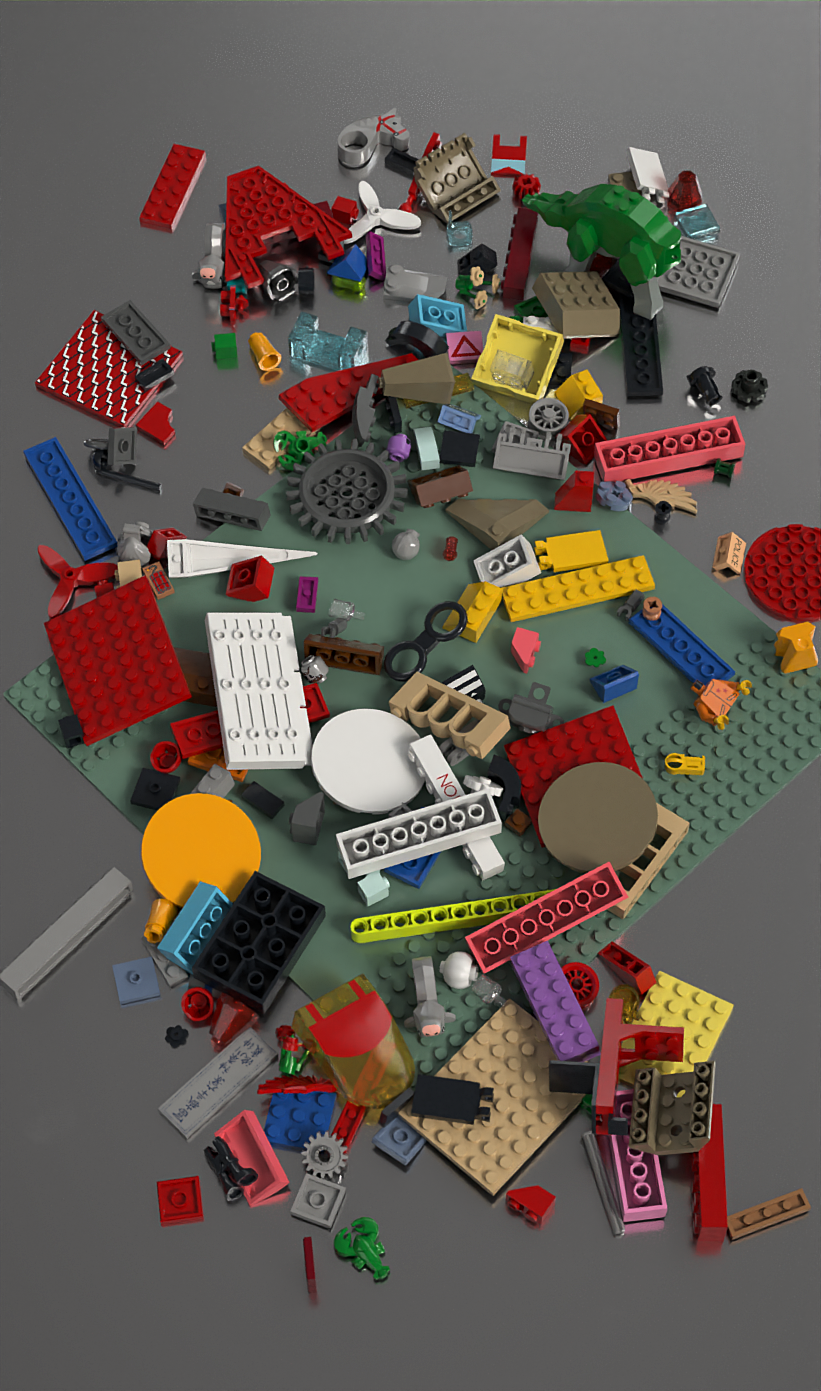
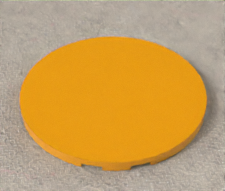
M188 794L169 801L153 815L142 838L141 861L152 887L160 896L177 907H184L200 881L217 886L234 903L254 871L258 872L261 846L253 823L238 806L216 795Z

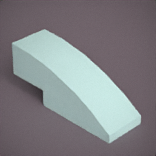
M432 428L413 429L421 470L440 468V459Z

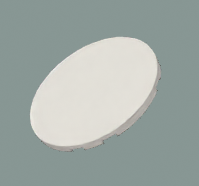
M356 709L344 712L328 721L315 738L311 754L313 775L316 777L321 790L332 801L343 808L357 813H372V815L388 813L401 806L402 802L405 805L410 803L423 787L425 779L419 776L416 763H412L408 756L410 743L421 738L408 723L391 713L376 709Z

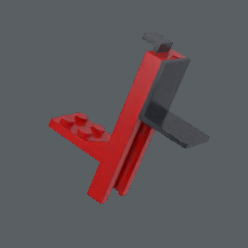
M607 998L600 1063L550 1060L549 1091L592 1094V1134L628 1135V1119L615 1117L619 1068L639 1060L683 1062L684 1027L623 1024V999ZM635 1038V1049L621 1048L622 1041Z

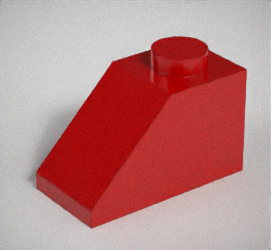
M174 528L154 530L147 545L148 551L156 559L167 558V540L186 539L187 536Z

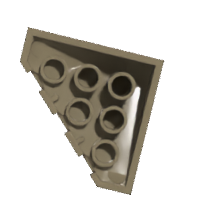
M457 499L445 509V512L488 548L493 550L525 533L548 514L549 509L536 499Z

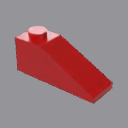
M613 941L598 952V956L630 988L639 994H644L656 984L650 965Z

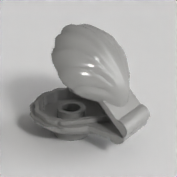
M144 522L125 523L123 528L124 541L118 545L116 550L118 557L122 562L140 560L142 567L149 562L151 554L148 551L149 549L141 543L140 539L150 540L153 531L149 529V524Z

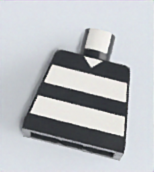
M473 665L442 682V684L481 703L485 699V687Z

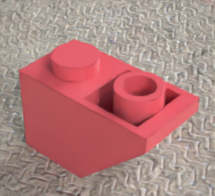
M517 627L511 642V653L523 673L527 674L529 667L533 668L536 658L534 654L539 652L541 641H539V633Z

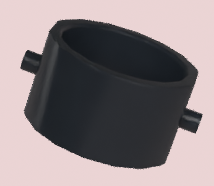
M308 266L299 268V294H304L305 296L314 294V268H309Z

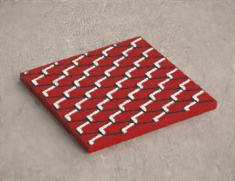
M94 310L36 380L35 386L119 427H127L160 385L159 383L145 392L135 381L134 376L163 359L173 368L183 356V353L170 346L169 350L141 365L102 322L101 317L104 314Z

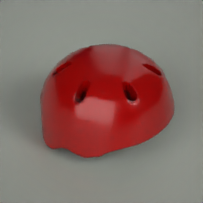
M169 741L157 743L150 755L153 768L167 774L174 772L179 767L182 758L178 746Z
M193 987L184 993L181 1007L189 1019L202 1021L212 1014L214 999L212 994L205 988Z

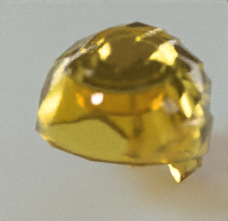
M627 984L615 986L611 990L609 998L623 999L622 1017H624L623 1021L625 1024H631L632 1019L639 1021L638 1008L640 998L638 992Z

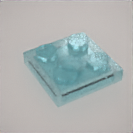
M707 204L675 213V219L687 238L697 240L720 233V226Z

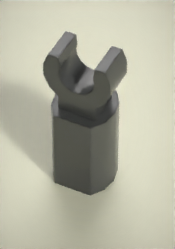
M637 589L634 590L624 603V606L619 607L617 616L619 617L622 613H626L625 621H629L632 612L637 609L645 598L644 594Z
M338 617L330 622L328 626L322 627L321 636L329 634L330 638H334L347 628L346 619Z

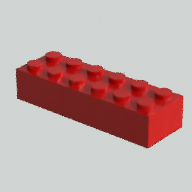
M713 1104L710 1141L698 1152H693V1159H691V1172H694L692 1193H695L692 1210L693 1213H696L695 1221L693 1222V1232L697 1234L698 1241L724 1242L728 1221L722 1104Z

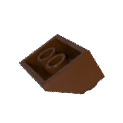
M459 465L407 481L417 505L423 508L432 507L434 503L439 501L441 503L449 502L452 497L458 496V498L468 496V493L473 491L468 470Z

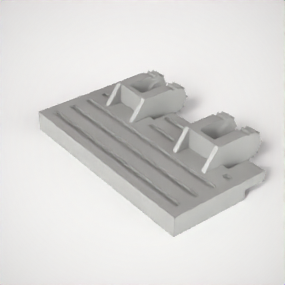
M511 426L508 442H506L507 434L499 433L493 469L565 481L571 444L563 443L562 451L560 450L562 434H558L556 438V449H549L552 437L551 432L546 434L544 448H542V439L527 437V443L524 445L527 428H522L519 444L513 443L516 432L514 426Z

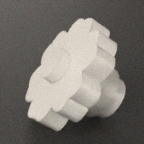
M466 775L463 784L472 789L471 793L489 788L492 796L500 797L503 791L500 785L491 782L486 777L480 776L479 778Z

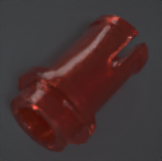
M450 536L446 538L443 556L447 561H454L458 555L456 552L458 539L456 537Z

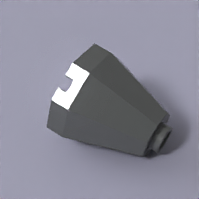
M265 260L259 264L258 269L264 278L263 287L270 299L276 298L282 301L294 293V285L298 284V276L292 267L270 260Z

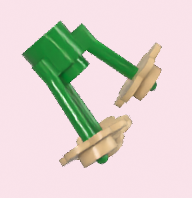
M477 266L476 268H471V275H460L455 282V287L457 290H460V294L474 299L475 309L482 308L486 304L488 296L485 290L479 291L477 295L468 292V290L473 288V285H492L493 294L500 289L501 280L497 274L493 275L492 281H483L484 273Z

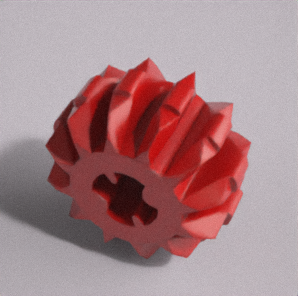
M526 172L525 175L519 174L518 177H515L512 190L514 196L522 200L527 194H539L541 184L538 177H535L534 174L528 175Z

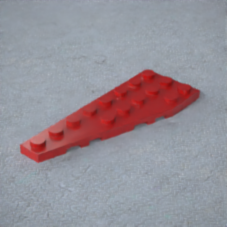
M411 353L310 377L280 393L278 399L313 433L353 409L360 386L366 388L371 374L381 377V372L384 369L414 362L418 359ZM378 387L376 394L373 393L372 398L382 393L381 388Z

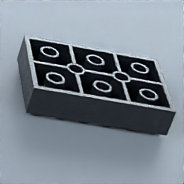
M254 871L193 965L194 978L265 1014L326 917L325 906Z

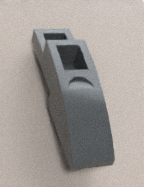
M371 374L366 388L360 386L354 399L352 422L355 439H357L359 447H362L364 442L369 441L371 436L369 428L370 426L373 427L376 420L374 416L375 409L372 408L374 403L372 395L373 393L376 394L378 390L377 380L379 376Z

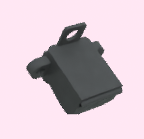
M536 682L532 683L528 698L514 694L512 700L502 699L498 704L499 711L508 715L509 723L512 726L529 734L531 732L535 734L544 732L554 727L553 722L555 720H559L560 725L564 723L562 717L552 714L554 708L546 704L551 688ZM542 688L545 695L542 699L534 697L533 692L535 689ZM504 703H509L510 708L508 710L503 709Z

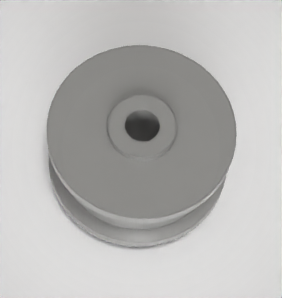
M539 399L533 403L529 410L528 427L531 430L538 431V437L544 441L547 432H551V441L556 440L555 436L568 424V409L557 399Z

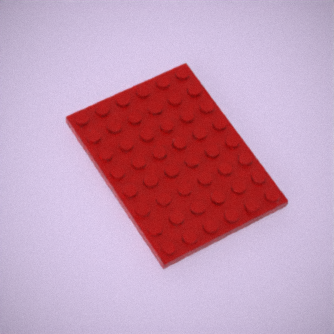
M146 575L44 623L74 714L78 716L84 734L82 738L86 746L192 697Z

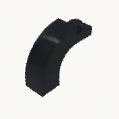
M401 321L398 327L389 331V335L385 340L389 346L397 344L414 346L426 358L444 354L449 349V346L437 333L422 324L412 321Z

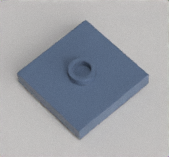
M152 956L112 965L120 1005L160 996Z
M399 1116L385 1128L382 1127L372 1138L373 1144L405 1166L427 1142L424 1137Z

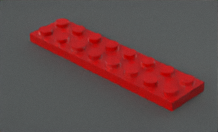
M314 683L303 686L306 706L300 708L307 709L309 723L330 718V712L318 684ZM218 710L170 723V728L182 759L223 748Z

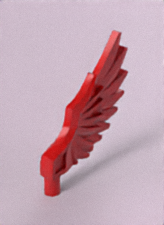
M283 1075L282 1078L266 1079L265 1084H259L257 1094L282 1092L284 1094H307L313 1091L332 1093L338 1090L339 1086L344 1083V1080L341 1077L332 1080L323 1079L322 1077L319 1079L315 1075H312V1077H304L302 1075H299V1077L295 1075L288 1077Z

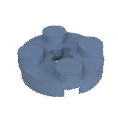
M602 481L596 492L597 501L604 507L605 504L611 506L610 510L625 511L633 500L631 492L622 481Z

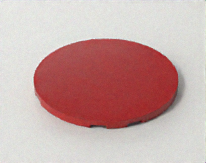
M790 524L786 527L773 528L753 542L744 562V580L752 597L764 609L776 616L789 620L813 621L821 619L820 528L806 527L803 524Z

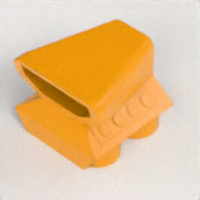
M804 622L784 627L777 632L778 640L774 643L776 649L775 656L783 657L781 662L783 673L786 674L817 666L818 658L812 642L816 626Z

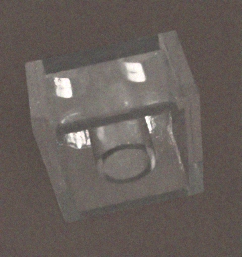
M499 349L490 367L495 383L506 384L520 391L523 388L527 391L534 375L531 361Z

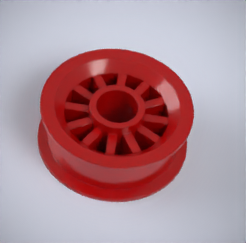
M572 962L564 965L561 969L567 977L566 979L581 1009L591 1004L599 992L598 976L590 966L584 963ZM576 982L580 986V990H575L571 983Z

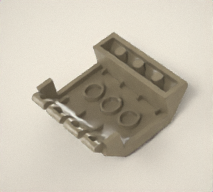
M465 133L454 138L455 142L451 140L441 146V149L438 148L429 153L428 158L424 156L416 161V167H414L415 182L431 211L446 223L453 221L501 191L494 177L487 178L471 150L476 145L472 137H468Z

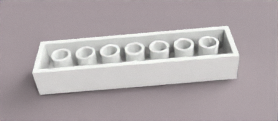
M488 788L336 834V843L348 879L499 834L501 833L502 822Z

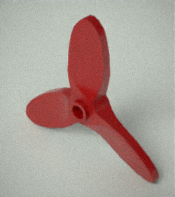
M39 545V557L61 579L49 602V618L53 619L63 612L75 587L78 585H94L97 582L109 581L115 578V570H118V565L103 562L73 568L56 551L48 546Z

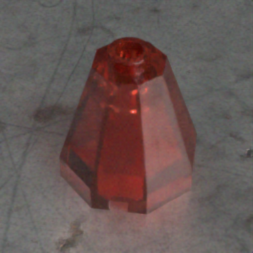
M683 170L668 189L669 198L667 205L677 213H683V211L693 213L702 206V190L696 174L692 171Z
M223 992L217 999L209 1034L213 1036L211 1040L220 1046L223 1043L229 1045L255 1024L259 1018L254 1011L239 1001L233 1000L234 998Z

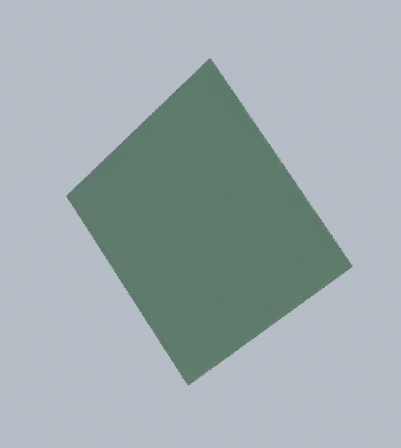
M451 365L455 384L450 404L481 415V418L476 420L472 433L480 434L475 467L461 466L468 470L473 491L469 492L468 496L458 498V496L452 497L449 502L441 503L439 501L429 508L417 505L407 481L458 465L440 463V468L421 470L413 429L432 428L439 457L444 430L462 431L438 423L442 406L445 404L396 397L402 420V433H394L393 427L389 425L388 417L390 413H387L385 409V402L387 401L384 400L374 408L376 420L373 427L370 426L369 428L371 432L369 441L364 442L362 447L358 446V450L365 451L369 443L372 442L374 443L372 455L378 457L387 449L390 437L397 434L406 435L412 443L409 457L403 460V462H399L400 469L392 473V476L406 475V483L395 485V488H408L407 498H394V500L405 505L404 512L394 509L390 510V513L396 516L395 525L383 519L380 523L383 525L384 534L379 535L373 527L367 529L368 541L366 542L362 540L360 532L351 533L350 544L345 543L344 533H336L332 543L328 542V530L323 528L315 537L312 536L311 529L315 523L310 521L303 527L299 526L298 519L305 512L301 511L293 515L290 513V506L299 503L300 500L287 501L286 491L299 490V488L288 486L287 478L301 479L302 476L292 471L255 499L268 503L271 514L262 531L224 523L202 541L309 551L318 553L316 556L270 563L275 569L269 598L250 602L228 597L226 589L230 571L190 578H169L168 567L164 571L175 593L159 600L155 596L173 647L209 653L205 627L207 613H282V616H291L299 667L301 668V662L305 659L304 639L309 634H321V628L328 626L330 622L338 617L346 619L347 628L335 637L342 638L343 640H357L361 643H375L384 646L385 659V655L391 647L403 641H414L425 630V617L432 607L445 601L457 603L468 584L481 582L473 560L492 550L445 512V509L457 499L538 500L549 509V513L522 534L531 544L533 551L534 547H536L535 541L546 542V538L600 530L609 560L608 563L644 555L655 583V589L642 592L645 598L637 609L632 612L631 617L643 609V603L647 598H659L669 611L735 671V675L728 681L741 683L744 680H749L752 684V688L746 687L750 691L748 695H743L741 690L739 691V696L726 714L729 724L726 725L724 723L723 730H719L717 725L713 726L700 719L693 704L698 694L690 689L693 683L628 623L629 621H625L626 613H622L619 617L617 616L619 607L624 606L630 595L515 622H510L502 598L500 605L477 643L461 636L454 640L440 642L427 655L426 667L421 673L442 683L444 680L473 665L486 690L485 699L482 702L499 711L498 704L502 699L512 700L514 694L528 698L533 682L548 686L551 690L546 704L554 708L552 714L562 717L564 723L614 705L642 778L652 790L656 803L690 823L688 833L624 919L606 909L547 940L561 968L572 962L588 965L598 956L599 951L617 939L821 754V669L814 666L786 674L783 673L781 670L783 657L775 656L776 649L774 643L778 640L777 633L627 509L625 511L610 510L611 506L605 504L604 507L596 499L598 485L595 483L593 485L591 512L554 510L555 493L575 471H579L569 461L565 481L493 469L495 453L492 452V447L504 422L507 421L525 428L527 427ZM353 425L335 438L340 440L342 449H351V442L355 439ZM335 439L325 446L327 452L335 450ZM319 451L314 454V458L321 456ZM388 458L384 463L387 466L395 461ZM306 461L301 464V466L306 468L309 465ZM345 491L342 493V495L344 496H350L352 494L350 491ZM407 528L413 529L420 534L418 538L420 543L419 552L411 560H401L393 553V539L399 533L406 532ZM544 553V554H541V555H535V557H536V559H537V562L539 563V556H548V555H547V553ZM553 568L541 570L539 575L526 582L585 568L553 572ZM300 576L318 577L315 613L296 612ZM444 610L436 615L432 624L434 631L438 633L449 632L443 629V625L452 610ZM517 627L539 633V641H541L539 652L534 654L536 657L533 668L529 667L527 674L523 673L511 653V642ZM591 648H597L599 651L604 652L606 663L598 668H595L593 665L588 666L585 663V653L589 652ZM412 649L400 651L393 659V670L398 673L410 672L418 664V652ZM54 654L4 692V698L143 835L149 821L157 810L133 805L130 800L142 768L155 770L150 761V755L154 746L163 741L176 744L170 723L218 710L217 707L183 701L89 746H86L84 743L67 749L58 720L75 714ZM384 659L380 675L328 667L327 679L318 684L330 712V718L309 723L312 745L321 728L339 714L356 709H376L391 713L389 701L406 682L395 681L387 675L384 669ZM621 665L638 671L637 689L605 703L602 702L590 682V678ZM301 673L303 686L314 684L309 683L307 679L304 677V675ZM537 688L534 690L533 695L536 699H542L545 692L542 688ZM430 696L416 712L429 710L438 700ZM509 703L503 704L504 710H508L510 708ZM450 707L437 722L449 721L459 710ZM472 717V718L464 725V727L467 726L468 724H470V723H471L472 721H474L476 718ZM410 719L406 722L417 732L420 738L431 734L438 747L449 739L436 737L432 733L430 726L417 727L412 724ZM559 720L553 722L554 727L560 725ZM510 724V730L483 759L469 755L454 766L448 763L465 795L470 794L472 790L463 784L466 775L488 778V769L493 755L500 756L510 763L504 745L535 733L531 732L529 734L520 731L517 727ZM671 753L684 754V757L702 758L703 755L705 756L704 774H669L664 768L665 758ZM189 757L181 758L179 767L174 772L169 773L180 777V783L174 799L190 794L208 772L188 765ZM679 762L667 763L671 768L681 766ZM305 765L301 769H248L243 782L233 780L235 785L224 799L232 800V803L249 817L257 831L261 846V861L258 872L325 906L326 917L288 977L328 1016L359 999L348 982L355 979L366 995L375 990L392 1016L390 1028L384 1040L396 1044L395 1051L385 1072L404 1091L410 1088L415 1092L418 1074L435 1076L509 998L531 1016L534 1014L513 970L511 960L485 974H482L479 969L477 980L472 981L471 985L465 989L450 987L445 982L443 973H440L441 962L446 961L453 952L462 951L473 957L464 937L487 925L366 943L354 942L351 938L350 929L352 921L357 918L553 890L586 874L572 870L570 867L558 862L546 847L542 848L533 823L521 836H518L505 826V821H501V833L490 836L505 862L503 872L482 881L480 876L474 873L472 869L473 864L470 859L465 857L463 846L460 845L443 850L420 889L385 873L384 869H381L380 875L382 877L385 876L390 884L388 888L389 896L367 906L358 892L357 884L366 875L348 879L347 873L338 861L339 850L336 843V834L388 819V814L392 811L375 815L364 812L357 813L334 804L324 793L325 814L317 845L304 844L293 841V835L290 833L291 824H289V817L291 812L294 813L296 805L319 792H323L319 787L316 777L313 775L311 765ZM253 781L284 801L285 806L273 819L242 799L241 794ZM426 781L418 795L406 805L412 811L420 809L421 806L428 807L436 804L434 795L430 794L427 790ZM503 791L500 797L492 796L497 812L504 796ZM521 793L519 807L514 806L513 812L519 809L530 817ZM655 833L649 845L660 850L667 840ZM641 855L632 864L645 871L652 860ZM620 870L615 871L623 888L629 892L636 883V880ZM518 905V906H515V907H516L517 909H519V908H521V907H523V906ZM501 908L495 909L498 912L504 911ZM477 911V912H476V914H478V915L484 914V913L481 912V911ZM457 914L456 917L462 918L464 915ZM437 917L436 920L442 921L444 918ZM417 920L416 923L422 924L424 921ZM397 923V924H396V926H398V927H401V926L404 925L403 923ZM377 926V927H376V929H378V930H381V929L384 928L383 926ZM357 929V930H356V932H358V933H361V932L364 931L363 929ZM421 956L432 957L437 1001L444 1007L445 1012L454 1014L456 1018L454 1022L445 1023V1031L442 1035L434 1037H421L416 1027L406 1028L404 1026V1021L413 1016V1011L418 1006L412 959Z

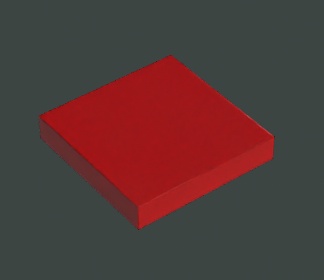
M199 1176L157 1181L161 1225L204 1219Z

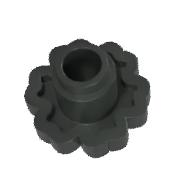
M752 369L742 370L736 374L735 379L732 381V393L737 394V398L741 401L749 402L752 400L753 402H758L764 398V394L768 390V381L766 378H762V373Z

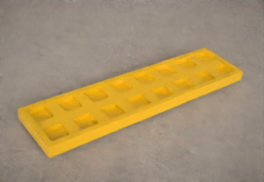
M642 555L502 587V598L510 622H515L628 596L636 589L640 592L654 590L655 583L646 559Z

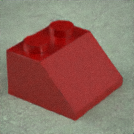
M590 413L576 415L558 433L562 434L561 447L563 448V443L571 444L569 455L584 465L594 457L595 443L608 441Z
M262 555L232 564L226 595L250 602L269 598L275 567Z

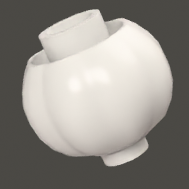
M453 952L446 961H442L440 964V973H443L445 982L452 988L465 989L471 985L472 981L477 980L479 966L475 965V959L466 952Z

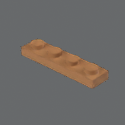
M801 1188L727 1216V1230L733 1240L807 1212L811 1209V1206Z

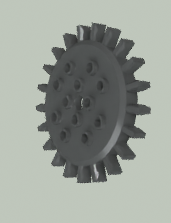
M335 439V450L327 452L326 447L321 443L318 444L321 456L314 458L307 451L304 453V460L309 464L307 468L297 463L293 465L294 472L302 476L301 479L287 478L288 486L299 488V490L286 491L287 501L300 500L299 503L290 506V513L293 515L304 511L305 514L298 519L299 526L303 527L310 521L315 523L311 529L312 536L314 537L323 528L328 530L327 536L330 543L334 540L336 533H344L345 543L350 544L351 533L360 532L362 540L366 542L368 541L367 529L373 527L379 535L384 534L383 525L380 523L383 519L393 525L396 524V516L390 513L391 509L400 512L405 510L404 503L396 501L394 498L408 497V488H395V485L406 483V475L392 476V473L400 469L399 461L397 460L386 466L384 462L389 458V451H383L378 457L372 455L374 452V443L372 442L369 443L365 451L358 450L357 439L352 440L351 449H342L340 440ZM345 491L352 493L350 496L342 495Z

